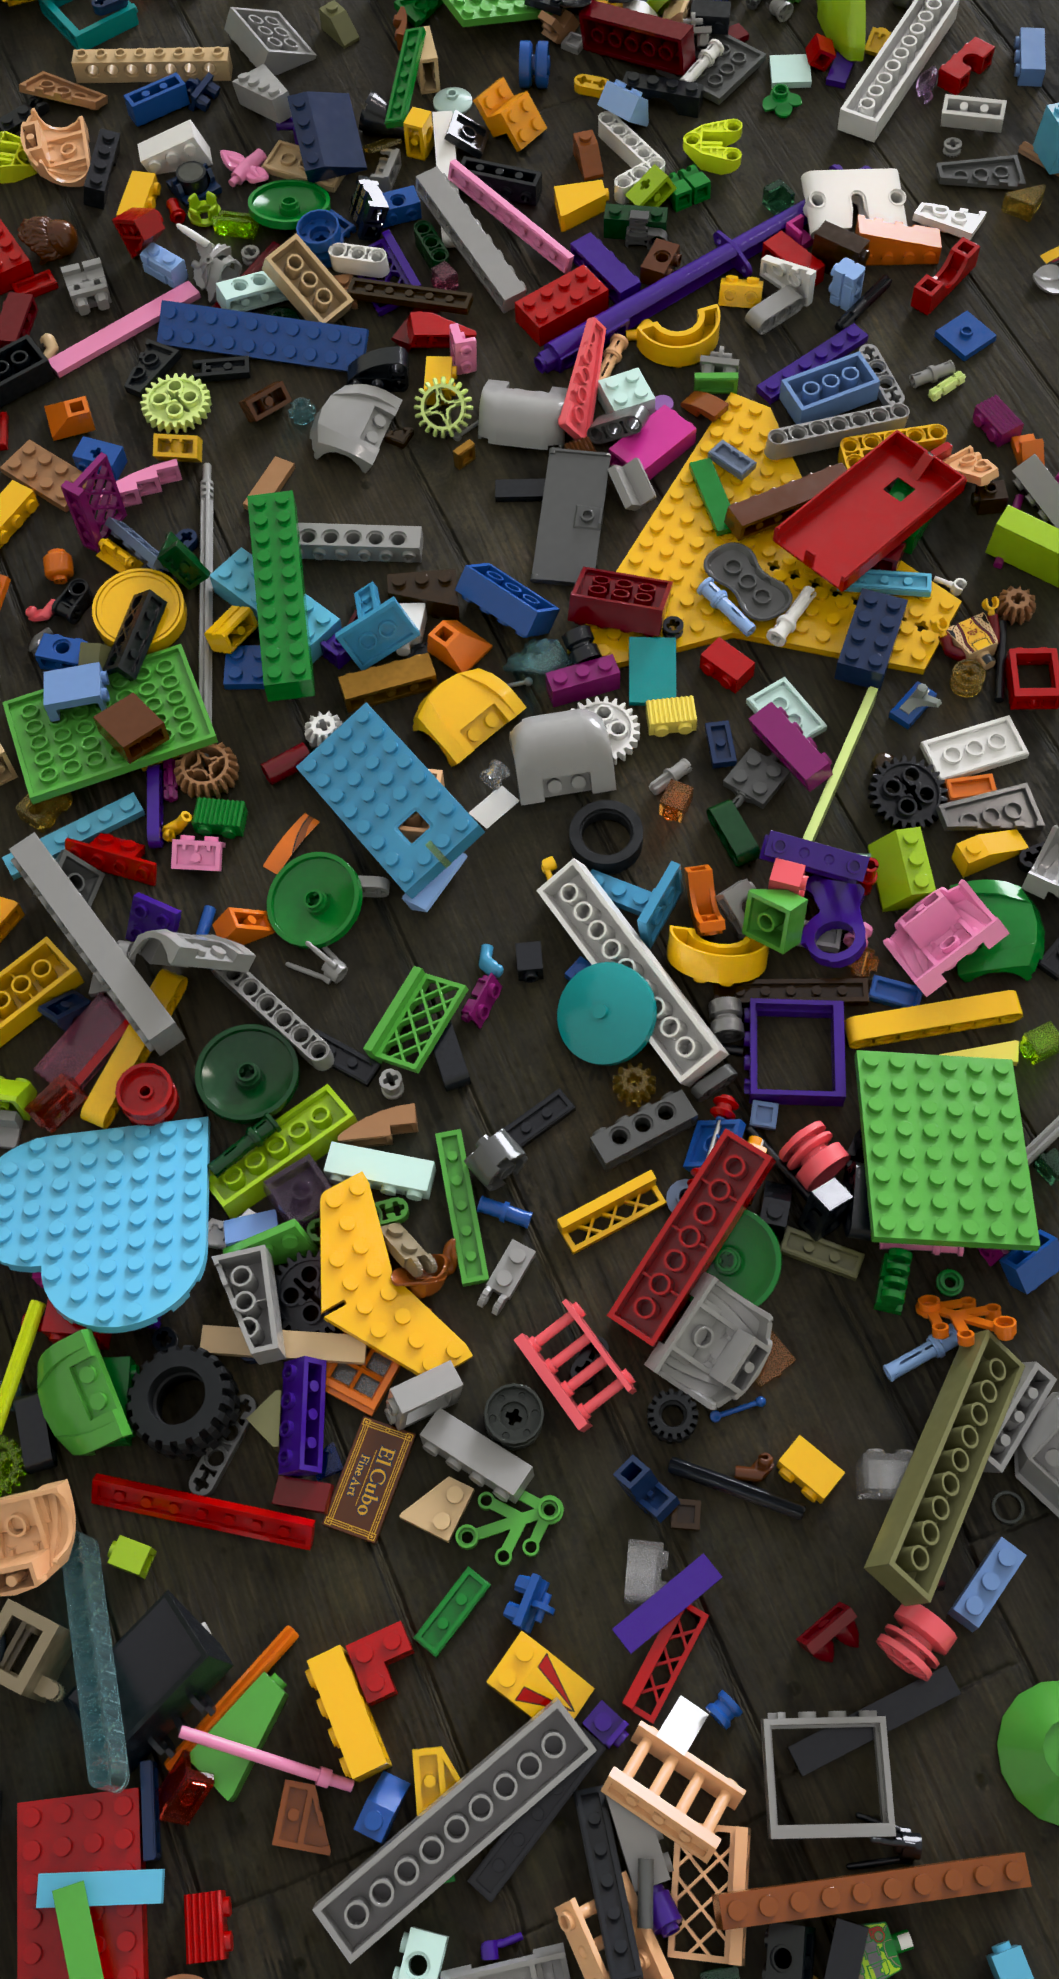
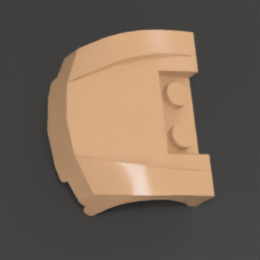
M32 108L30 110L31 115L28 116L27 121L21 124L20 134L23 149L31 166L41 177L52 183L66 187L84 186L91 162L88 128L83 116H79L74 123L67 127H52L39 117L35 108Z
M68 1479L44 1484L35 1490L0 1497V1596H14L34 1589L48 1580L68 1562L76 1532L75 1506Z

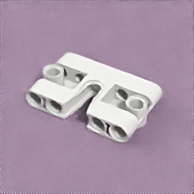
M897 169L808 171L801 176L803 195L806 202L803 207V213L808 219L810 236L813 239L815 232L825 220L846 230L851 229L853 220L852 203L856 204L859 215H864L865 219L874 220V218H881L886 223L894 224L895 221L903 222L904 226H908L904 208L906 194L901 190Z

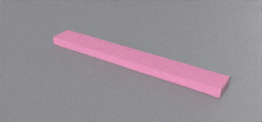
M456 159L450 162L448 180L564 274L571 271L574 255Z
M189 280L48 359L52 371L61 378L158 323L162 300L191 304L201 298L200 292Z

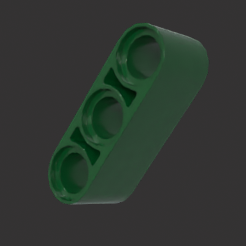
M421 220L414 224V236L417 249L434 276H447L450 273L448 250L429 221Z
M730 799L707 808L706 813L709 822L736 867L759 858V846Z

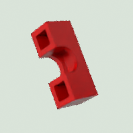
M974 37L958 53H955L946 64L939 68L937 86L953 95H958L968 86L971 71L980 75L991 65L995 47L978 37Z

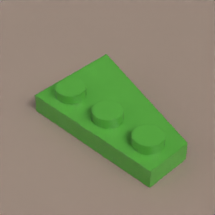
M294 1218L223 1248V1254L266 1245L273 1257V1264L279 1265L288 1263V1257L297 1261L298 1252L306 1258L307 1251L311 1250L316 1257L320 1248Z

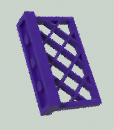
M388 229L382 232L383 238L368 247H383L388 255V262L392 263L390 272L384 281L390 282L392 276L400 277L398 281L400 284L421 286L391 231ZM356 275L358 278L370 279V278H364L363 276H360V275ZM371 302L379 317L400 307L387 304L380 308V303Z

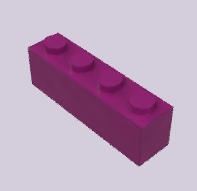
M770 702L749 718L751 728L801 784L811 792L833 775L830 766L832 761L825 752L821 754L817 750L818 747L811 737L806 738L803 735L801 727L796 722H790L788 714L782 707L777 708Z

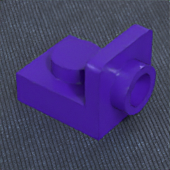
M603 1700L598 1703L582 1723L608 1750L613 1745L618 1749L629 1736V1733L626 1731L629 1724L618 1716Z

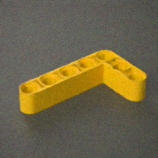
M941 424L897 429L929 452L945 443L947 437V429ZM896 430L845 437L840 442L838 463L842 462L848 470Z

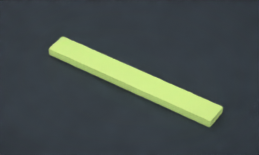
M870 686L865 694L833 767V775L826 783L802 839L814 842L875 704L877 688Z

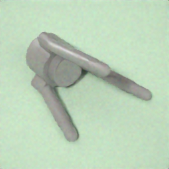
M309 941L305 942L306 946L325 961L321 968L324 971V975L290 962L285 963L287 967L323 980L328 985L332 981L336 984L339 983L348 971L346 964L327 946L322 949L328 956Z

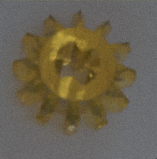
M629 1062L627 1069L620 1067L618 1069L619 1075L613 1076L615 1085H613L612 1090L614 1093H618L617 1099L619 1101L626 1099L628 1107L632 1101L636 1102V1105L640 1107L641 1099L649 1103L651 1100L650 1094H655L656 1087L654 1086L656 1084V1077L650 1076V1068L642 1070L643 1065L641 1062L637 1065V1068H633L632 1063Z

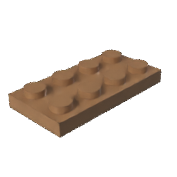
M30 439L0 467L4 475L32 489L36 495L66 513L69 511V507L61 485L66 480L73 483L83 473ZM87 481L82 486L84 490L86 488Z

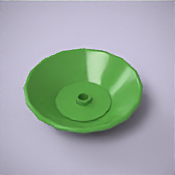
M1059 1681L1040 1682L1018 1694L1004 1713L997 1739V1750L1001 1773L1016 1800L1038 1819L1059 1826Z

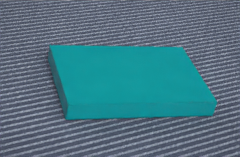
M629 637V705L646 706L647 700L675 698L676 638Z

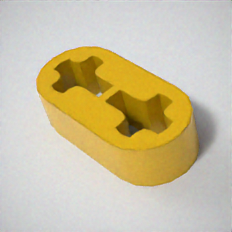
M579 74L574 78V90L581 95L600 98L608 79L588 74Z

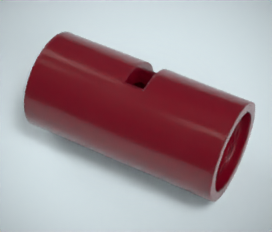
M301 742L260 764V767L270 785H274L298 772L299 770L296 766L310 752L306 745Z

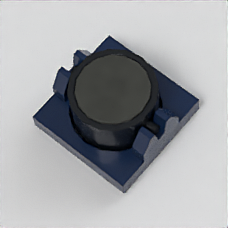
M196 161L185 162L178 166L176 176L166 181L167 187L187 210H189L187 199L193 193H196L199 201L206 200L207 191L214 193L216 196L222 193V188L215 180L212 169L208 168L207 163L202 165Z

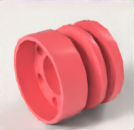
M816 1121L798 1131L782 1147L778 1154L783 1162H788L786 1166L790 1170L801 1167L796 1178L808 1192L831 1180L846 1166L851 1158L839 1142L828 1145L833 1135L830 1131H825L826 1126L821 1121Z
M901 1604L893 1616L902 1628L887 1624L884 1628L887 1635L881 1633L876 1643L887 1654L888 1658L902 1670L921 1680L928 1681L933 1675L930 1668L936 1669L940 1665L938 1659L931 1651L945 1656L957 1640V1636L943 1620L921 1604L911 1606Z

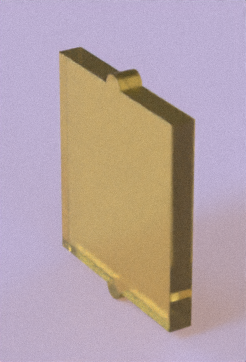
M385 138L362 146L363 152L374 153L402 142L399 138Z

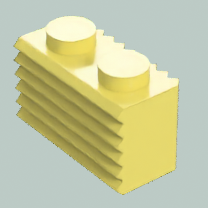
M693 696L647 700L646 719L649 736L664 737L669 733L686 735L696 731L697 716Z

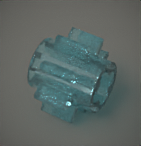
M300 397L290 402L291 408L288 409L289 417L294 419V424L307 425L314 421L313 414L316 413L315 405H311L310 399Z

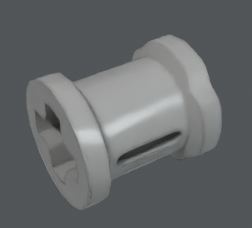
M386 1069L379 1077L382 1094L390 1100L398 1099L404 1093L402 1075L398 1070Z

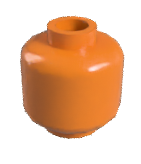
M56 548L49 550L48 554L43 557L45 577L48 580L54 581L55 584L67 583L74 576L72 556L64 549Z

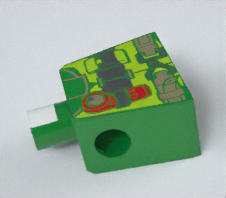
M886 1921L861 1924L870 1928L859 1979H887L902 1970L898 1954L914 1949L908 1930L904 1929L890 1934Z

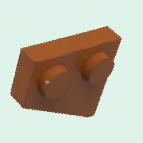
M285 1779L272 1845L330 1856L331 1849L315 1785Z

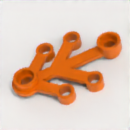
M923 1295L918 1298V1302L915 1305L916 1313L923 1318L929 1319L931 1322L932 1336L936 1339H946L949 1337V1325L943 1322L941 1317L950 1319L957 1331V1343L963 1347H970L975 1343L974 1332L969 1330L966 1324L993 1331L997 1338L1002 1341L1012 1340L1017 1333L1016 1319L1010 1316H1002L1000 1305L990 1303L985 1306L976 1307V1299L970 1296L940 1302V1298L935 1295Z

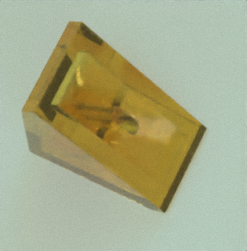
M1045 184L1005 193L1001 210L1006 214L1030 222L1042 204L1046 189Z

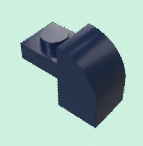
M634 1455L612 1474L631 1500L643 1512L649 1513L659 1523L680 1504L677 1496L663 1486L651 1469Z

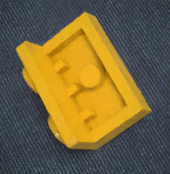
M727 275L726 278L721 279L719 306L754 307L761 302L764 281H759L757 277H747V280L738 279V276Z

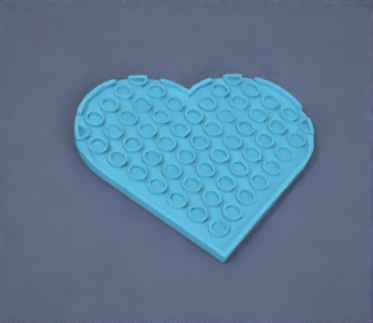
M209 1117L167 1121L154 1126L134 1125L46 1136L23 1143L0 1157V1264L8 1266L13 1271L41 1272L45 1293L56 1311L71 1324L76 1323L86 1327V1329H91L93 1332L123 1333L134 1331L158 1322L157 1318L170 1310L174 1312L190 1297L189 1292L196 1282H200L207 1263L210 1170L207 1166L210 1163Z

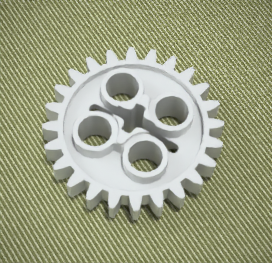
M596 696L595 702H591L587 698L585 706L580 702L577 703L578 709H587L598 714L600 717H607L602 718L609 735L614 765H617V758L625 761L626 754H633V748H637L638 740H640V723H637L638 717L633 715L632 708L626 710L625 702L617 705L616 698L612 703L608 702V696L604 698V701H600L598 696Z

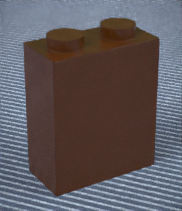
M131 693L93 717L99 733L129 764L170 739L164 722L134 693Z

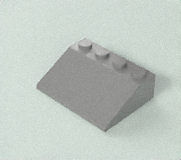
M230 7L224 30L256 68L265 64L274 75H279L316 59L317 55L279 11Z

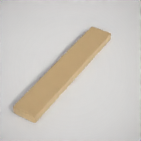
M203 1325L200 1347L208 1350L211 1355L253 1358L240 1327ZM282 1330L286 1359L283 1360L308 1356L326 1360L327 1363L365 1365L367 1345L349 1334Z

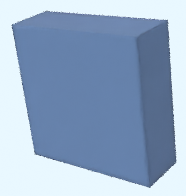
M753 1100L749 1127L753 1126L754 1128L775 1131L779 1103Z

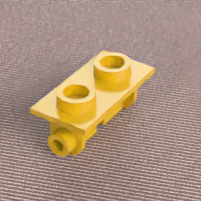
M108 538L100 539L98 545L101 551L96 557L119 573L129 569L141 568L144 565L143 562Z

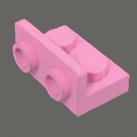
M458 323L450 324V356L453 359V366H457V375L476 372V338H465L464 332H460Z
M180 835V840L172 839L171 869L221 871L222 850L225 848L226 843L219 842V837L204 836V841L195 840V836Z

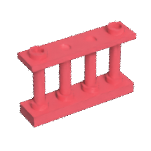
M565 1299L562 1303L568 1310L567 1313L536 1337L531 1336L529 1338L522 1333L514 1341L576 1428L584 1433L593 1426L588 1420L592 1417L591 1413L624 1387L633 1395L637 1392L632 1385L636 1381L626 1368L623 1371L619 1368L585 1322L583 1317L586 1313L577 1302L572 1304L569 1300ZM575 1320L584 1334L554 1358L545 1360L539 1352L543 1349L541 1346ZM592 1343L601 1356L568 1382L564 1380L561 1383L556 1376V1373L559 1371L558 1368L588 1344ZM608 1365L617 1376V1379L584 1405L582 1403L577 1405L572 1398L575 1394L574 1391Z

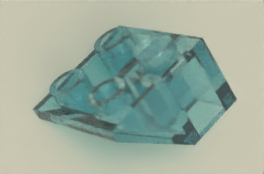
M532 639L524 645L525 649L520 653L517 652L507 659L508 663L502 668L507 672L545 676V673L565 668L572 662L558 639Z

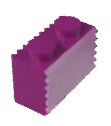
M997 395L975 406L972 418L974 424L978 428L980 427L986 433L988 440L994 442L997 447L1010 442L1012 437L1021 435L1024 423Z

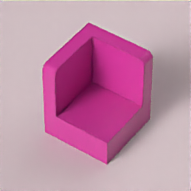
M800 214L786 223L785 233L803 248L807 249L813 245L814 239L803 229L804 216Z

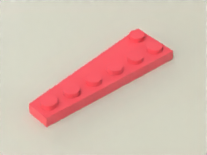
M595 317L587 319L562 412L558 418V425L576 441L587 436V430L592 425L606 335V327Z

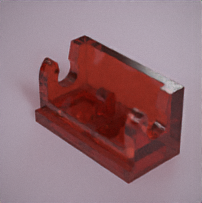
M61 1073L24 1109L41 1128L45 1127L48 1132L54 1133L85 1103L88 1095L73 1077Z

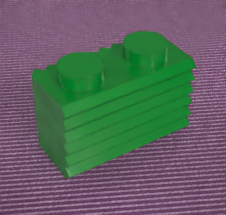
M198 797L192 819L195 833L201 836L217 834L228 839H233L236 836L243 837L248 815L246 804L244 801L238 800L230 801L228 799L220 800Z

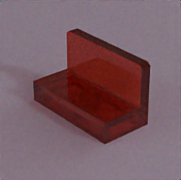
M188 1750L182 1751L159 1788L160 1820L187 1826L215 1784L214 1774L191 1769L190 1751Z

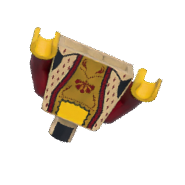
M996 596L992 597V607L989 606L987 598L982 601V608L988 612L987 615L983 612L949 627V620L943 617L939 619V623L934 622L931 625L932 631L939 633L938 639L947 657L960 662L964 667H970L979 663L984 670H989L995 665L996 661L992 656L995 654L997 645L1000 643L998 613H995V609L999 606V599Z

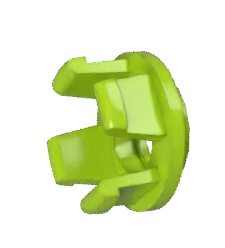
M207 191L206 200L199 201L196 193L189 196L187 199L189 202L188 218L192 224L199 227H207L220 220L222 212L217 204V197L214 193ZM208 212V218L201 219L200 214Z

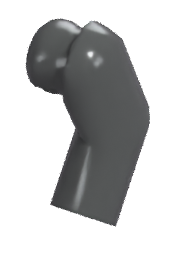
M49 627L32 637L28 649L29 652L33 653V656L37 651L43 634H54Z

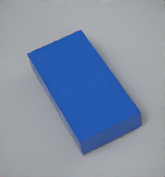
M874 974L869 991V1001L900 1009L920 1005L923 993L918 986Z

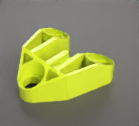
M727 119L703 124L684 135L683 150L700 170L719 175L732 173L739 168L742 153L737 148L726 146L740 139L743 127L742 122L738 119Z
M1 131L0 184L15 183L37 174L36 170L29 165L30 162L23 149L20 137L7 131Z

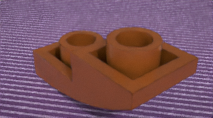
M402 6L393 19V26L396 27L395 41H397L398 51H401L405 29H408L406 10Z
M694 391L681 402L680 406L695 417L702 414L712 422H715L728 410L729 404L712 394Z

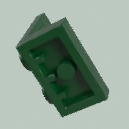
M171 531L167 533L157 559L164 568H167L190 591L208 579L211 572Z

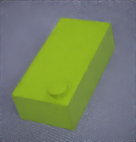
M1008 505L996 523L985 553L994 557H1001L1004 562L1059 588V529Z

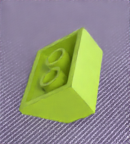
M921 827L894 830L868 845V852L871 853V858L876 859L879 863L876 886L882 912L911 909L916 903L936 890Z
M0 1076V1110L17 1111L23 1120L30 1121L38 1093L37 1090L27 1079L16 1078L15 1080H9Z

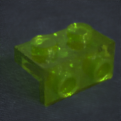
M220 210L218 216L212 217L215 235L255 239L260 225L252 219L249 213Z

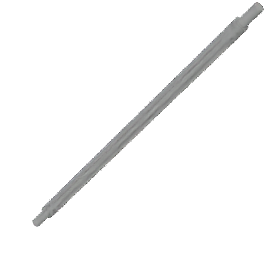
M204 463L203 480L200 482V562L213 573L214 482L211 480V464ZM209 576L208 579L199 584L198 689L212 723V650L204 635L213 625V587Z

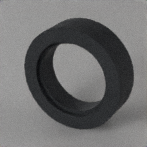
M599 800L582 807L571 821L569 829L571 853L589 871L594 869L607 875L620 873L631 867L641 854L643 846L642 822L634 810L621 802ZM612 820L620 823L627 829L630 840L627 846L620 852L612 855H601L587 848L582 839L583 833L589 825L596 821Z

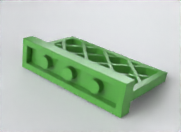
M414 966L364 1046V1051L371 1059L380 1064L385 1062L419 1073L469 989L466 985L427 974L422 968ZM431 983L437 985V990L425 994ZM452 990L457 991L453 998L445 1000V993ZM440 996L442 1003L429 1008L427 1001ZM423 1003L425 1010L413 1015L412 1013L415 1008ZM444 1009L445 1013L442 1018L433 1021L431 1015ZM425 1017L428 1018L429 1024L416 1028V1021ZM411 1024L413 1031L400 1036L404 1026ZM431 1030L432 1035L430 1038L420 1043L419 1035ZM415 1038L416 1045L404 1050L402 1043ZM398 1045L400 1052L388 1056L387 1054L390 1049ZM419 1052V1056L414 1064L407 1062L406 1056Z

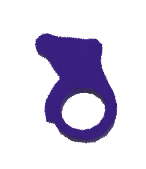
M818 875L808 878L806 893L815 900L820 912L803 927L800 944L809 951L811 958L818 964L831 968H841L853 964L863 954L866 948V935L860 906L864 900L865 889L861 884L829 880ZM832 929L847 930L855 937L852 945L839 953L823 952L816 946V942L822 934Z

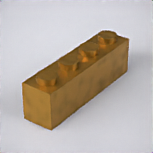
M429 653L417 654L410 658L399 661L395 660L388 664L369 667L366 670L347 673L344 676L338 677L348 713L358 710L366 702L371 707L426 692L437 686V677Z

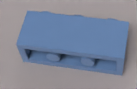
M1021 27L1019 36H1015L1014 49H1017L1014 55V63H1017L1014 70V77H1017V86L1042 87L1046 71L1045 28Z
M1003 1537L999 1538L993 1544L947 1614L969 1631L974 1632L977 1630L1027 1555Z

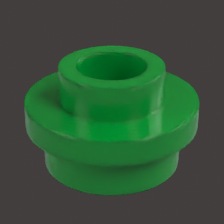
M946 1269L938 1274L936 1287L941 1294L954 1297L962 1291L964 1280L957 1271ZM945 1280H951L954 1283V1287H947Z

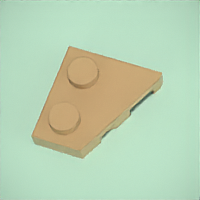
M448 1476L404 1510L399 1517L449 1543L475 1490Z

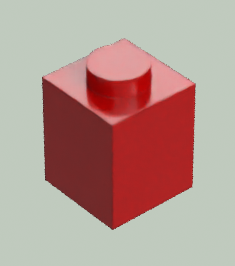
M818 33L815 34L805 48L808 64L824 72L836 57L833 40Z

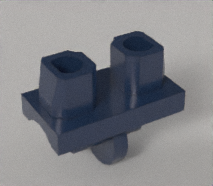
M208 72L202 81L198 78L187 79L185 82L187 93L192 100L188 109L194 112L196 108H199L206 112L211 105V99L206 97V95L216 100L220 94L221 87L213 82L214 75Z

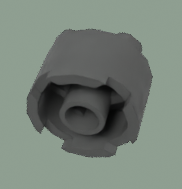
M502 1128L491 1137L487 1134L481 1137L476 1142L477 1149L464 1160V1163L489 1191H494L506 1184L503 1179L507 1178L512 1172L517 1175L525 1166L528 1157L519 1144Z

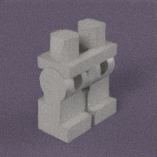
M100 257L83 261V272H81L79 263L60 267L75 312H79L83 316L91 312L90 308L98 306L100 310L110 308L112 300Z

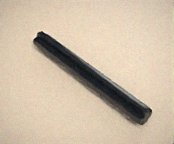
M672 1457L669 1462L668 1472L798 1520H801L804 1516L806 1509L804 1503L676 1457Z

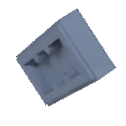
M723 439L708 452V458H711L714 463L741 481L757 465V462Z

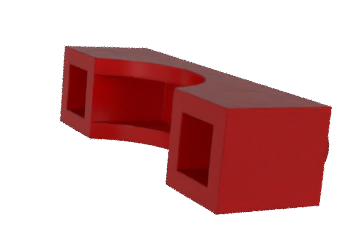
M962 237L951 248L945 263L934 277L926 274L914 286L910 306L929 315L976 266L980 246Z

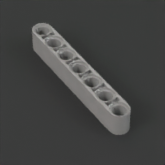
M895 403L773 429L768 433L764 454L769 459L779 460L839 447L841 440L849 436L904 429L910 410L905 404Z
M211 969L217 979L269 1027L281 1033L290 1042L294 1050L315 1069L325 1071L332 1067L334 1055L327 1042L249 971L247 973ZM240 975L238 979L232 980L235 976ZM257 991L255 994L249 995L250 992ZM274 1006L271 1010L265 1011L267 1007ZM291 1021L289 1025L282 1026L283 1023ZM302 1037H308L306 1041L298 1042ZM319 1053H325L323 1057L316 1058Z

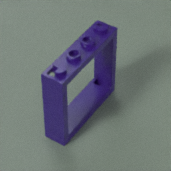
M750 998L749 1008H744V1023H748V1031H744V1046H749V1055H744V1070H749V1079H744V1094H749V1104H752L753 1100L779 1103V1105L843 1107L846 1099L844 1001ZM757 1016L830 1018L832 1091L757 1089Z

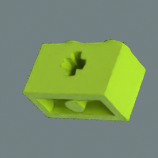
M654 164L625 196L632 205L659 207L677 188L669 176Z

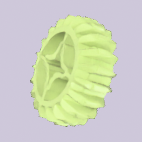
M445 376L441 377V384L438 383L437 378H433L434 386H431L429 382H425L428 390L425 391L420 388L419 392L424 394L423 397H415V400L421 402V405H414V409L421 410V413H417L415 418L423 417L419 425L421 427L425 424L428 425L425 429L426 433H429L433 428L434 437H437L439 431H441V438H446V431L449 432L450 437H454L453 429L461 433L462 430L459 425L468 426V423L463 421L464 418H472V415L466 413V410H473V406L466 405V402L472 401V397L464 398V395L468 393V389L465 388L460 392L459 389L462 387V383L458 382L454 387V378H450L448 384H446ZM441 389L454 391L459 399L446 400ZM435 392L436 404L426 409L428 398ZM441 400L445 401L444 404L448 403L451 405L446 408V415L442 414L443 411L439 412L437 410L441 407ZM461 406L460 415L452 424L451 411ZM441 415L446 426L435 425L428 416Z

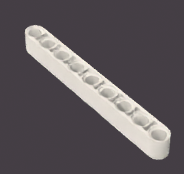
M452 110L432 112L436 166L442 173L446 174L447 178L450 162L456 159L455 145L444 139L453 115ZM449 180L450 185L456 188L459 193V188ZM441 227L442 242L445 247H456Z

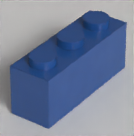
M177 72L124 95L128 114L137 127L190 104L186 84Z

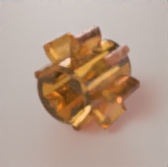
M866 947L861 957L853 964L848 965V967H852L851 973L868 977L871 971L877 972L879 959L878 956H874L875 950Z

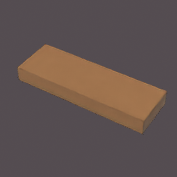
M275 456L248 496L280 492L295 470V464ZM247 498L243 502V507L248 510Z

